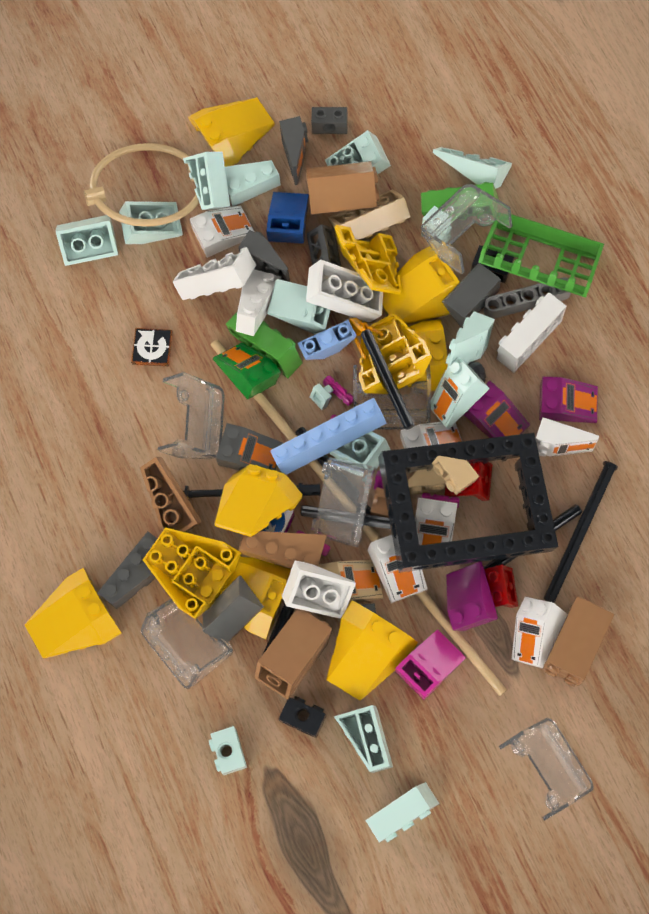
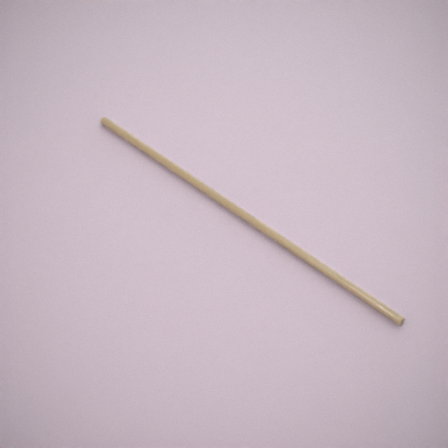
M218 340L211 343V347L218 355L226 351ZM262 393L253 397L288 440L297 437ZM317 459L308 463L346 511L361 513ZM359 525L372 542L381 539L372 526ZM426 591L417 593L416 596L499 696L505 693L507 689L461 633L453 631L450 620Z

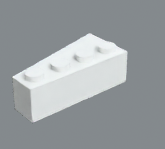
M255 269L252 271L241 291L236 322L237 332L251 336L255 335L267 315L276 279L281 280L280 276Z

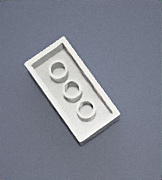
M321 259L309 267L306 302L358 318L368 323L382 316L383 292L371 290L357 272Z
M548 293L545 297L541 296L535 304L536 307L533 310L529 309L523 316L522 322H517L512 327V332L508 336L505 335L498 343L500 346L497 349V360L513 373L562 322L567 306L551 293Z

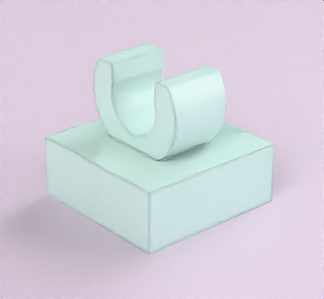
M317 384L313 387L310 398L323 410L328 406L332 397L330 393L334 390L330 385L323 388L320 384Z

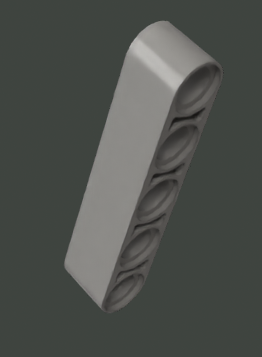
M562 277L559 279L568 281L569 278ZM539 283L488 297L484 305V314L495 319L533 309L536 307L537 300L541 296H546L542 292L551 293L560 301L568 299L571 293ZM529 296L532 300H526L524 297ZM507 301H512L515 304L509 305ZM489 306H495L497 309L492 310Z

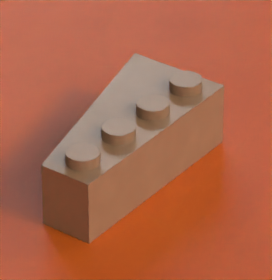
M155 457L140 467L147 491L152 500L151 504L158 518L159 528H161L162 532L165 527L188 532L202 523V520L162 457Z
M259 531L252 537L243 535L238 551L243 555L288 569H292L295 560L318 566L327 535Z

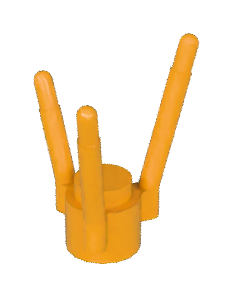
M351 318L349 322L356 333L354 341L363 359H366L367 356L357 336H361V333L366 329L380 336H383V333L358 318Z

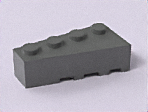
M148 531L97 592L116 609L156 578L143 561V558L158 539Z

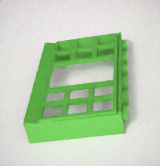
M499 210L482 248L478 263L586 297L604 244ZM500 229L509 232L508 238L495 235L496 230ZM513 234L525 237L524 244L511 240ZM492 239L505 242L504 248L491 245ZM530 239L561 249L555 268L550 272V275L539 272L540 268L537 265H534L532 269L521 266V260ZM509 244L521 247L520 254L507 250ZM488 249L501 252V254L498 253L496 255V258L486 255ZM564 251L578 254L577 259L573 260L563 257ZM505 254L518 258L514 263L503 260ZM581 256L595 260L593 266L580 262ZM564 261L573 264V270L559 267L560 262ZM577 267L591 270L590 275L586 276L577 273ZM557 271L571 276L568 281L557 278ZM574 276L587 280L586 287L575 284L576 279Z

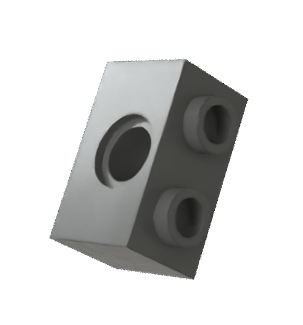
M312 107V134H347V107Z

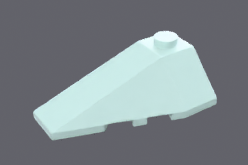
M439 147L433 149V153L475 184L479 185L483 182L494 183L495 189L501 187L512 166L510 162L492 157L490 159H480L477 154H466L465 156L463 155L464 152Z

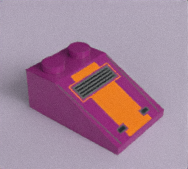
M543 376L540 383L539 420H542L544 417L553 421L597 423L598 386L562 377Z
M489 380L486 385L490 389L464 416L489 438L522 434L530 426V423L505 393Z

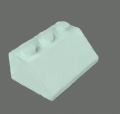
M107 215L61 224L56 227V235L65 266L118 255L112 221Z

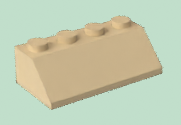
M392 189L379 195V201H376L377 207L341 211L328 217L333 228L336 225L351 227L355 239L359 240L369 238L375 232L388 230L391 225L404 223L411 216L405 198Z

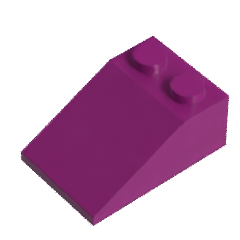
M477 562L446 574L447 611L453 631H466L498 619L482 562Z

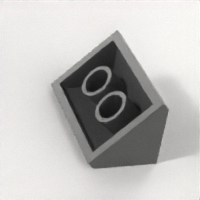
M478 263L442 303L458 325L463 328L466 317L470 318L474 311L479 313L484 308L486 299L499 292L501 279Z
M238 576L220 594L212 606L203 613V632L225 644L264 608L242 576Z

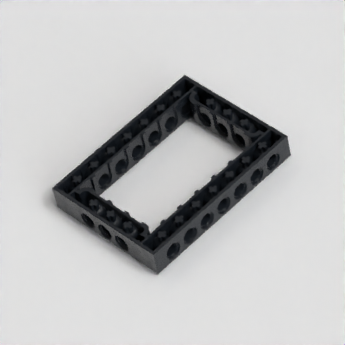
M534 433L382 451L379 455L378 461L399 573L547 553L559 547ZM438 456L467 460L469 464L479 462L487 464L489 461L502 460L503 462L507 459L519 458L515 463V471L518 472L519 490L522 491L523 509L526 510L528 531L419 545L406 472L412 473L413 471L424 469L431 471L433 468L432 462Z

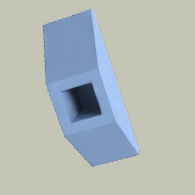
M346 320L297 344L305 360L325 359L345 348L356 338V333L349 320Z

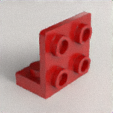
M483 462L471 463L470 465L479 475V478L457 495L451 492L445 484V496H475L481 501H489L493 464L490 462L487 464H483Z
M499 565L484 569L495 608L500 606L518 607L513 568Z

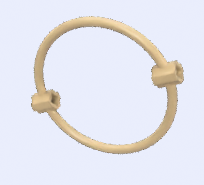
M154 143L126 146L105 156L96 165L91 174L90 189L84 191L88 206L96 204L110 218L124 224L141 227L172 223L185 217L199 204L197 195H195L185 208L172 215L156 219H136L116 213L103 203L106 202L103 187H97V180L103 168L114 159L137 151H160L177 156L182 160L183 158L190 157L174 147Z

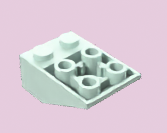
M368 130L325 159L327 166L371 161L372 167L376 168L377 175L391 166L377 136Z
M276 279L267 314L316 334L326 330L330 309L306 302L307 286Z
M475 311L470 318L466 317L463 328H459L456 339L453 338L450 343L449 349L451 353L448 354L446 359L448 367L458 357L466 364L482 357L488 347L495 319Z

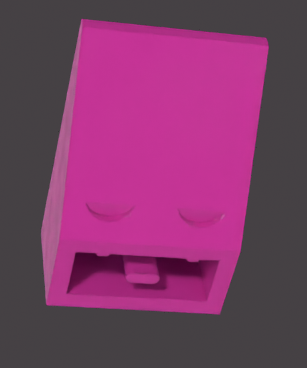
M437 629L395 668V672L425 700L466 657Z

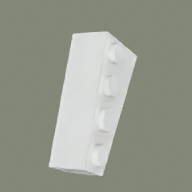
M248 248L240 249L241 252L236 255L233 252L226 254L225 258L217 261L216 258L212 259L203 267L199 264L179 272L173 280V284L182 300L195 299L198 296H209L214 292H225L231 288L238 289L243 287L256 267Z

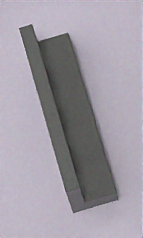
M321 224L308 232L307 239L312 265L319 261L317 254L319 249H321V260L342 267L334 228ZM318 234L319 238L315 244L313 236Z

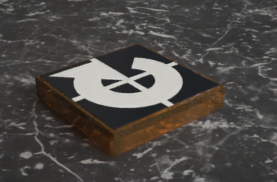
M135 328L132 365L169 367L173 331Z

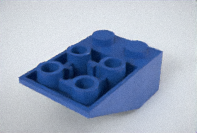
M273 192L266 230L268 242L304 244L309 194Z

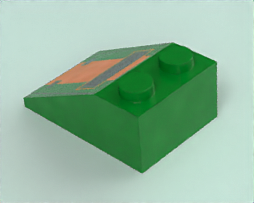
M240 343L213 357L214 362L247 400L274 386L281 373L270 358L244 343Z

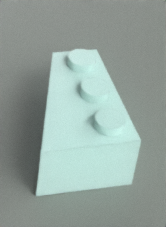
M203 152L183 158L184 163L188 164L191 172L189 177L195 182L196 188L194 190L201 209L215 210L230 207L223 152Z
M272 160L225 167L229 201L232 207L281 185L279 173Z
M371 705L334 716L369 772L375 773L393 767L376 706Z
M425 782L414 787L365 821L378 842L383 840L389 842L398 836L396 834L398 830L403 829V831H406L414 825L413 821L418 817L421 820L431 814L430 809L440 803Z

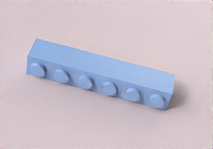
M372 398L270 451L280 471L287 475L387 423L378 404Z

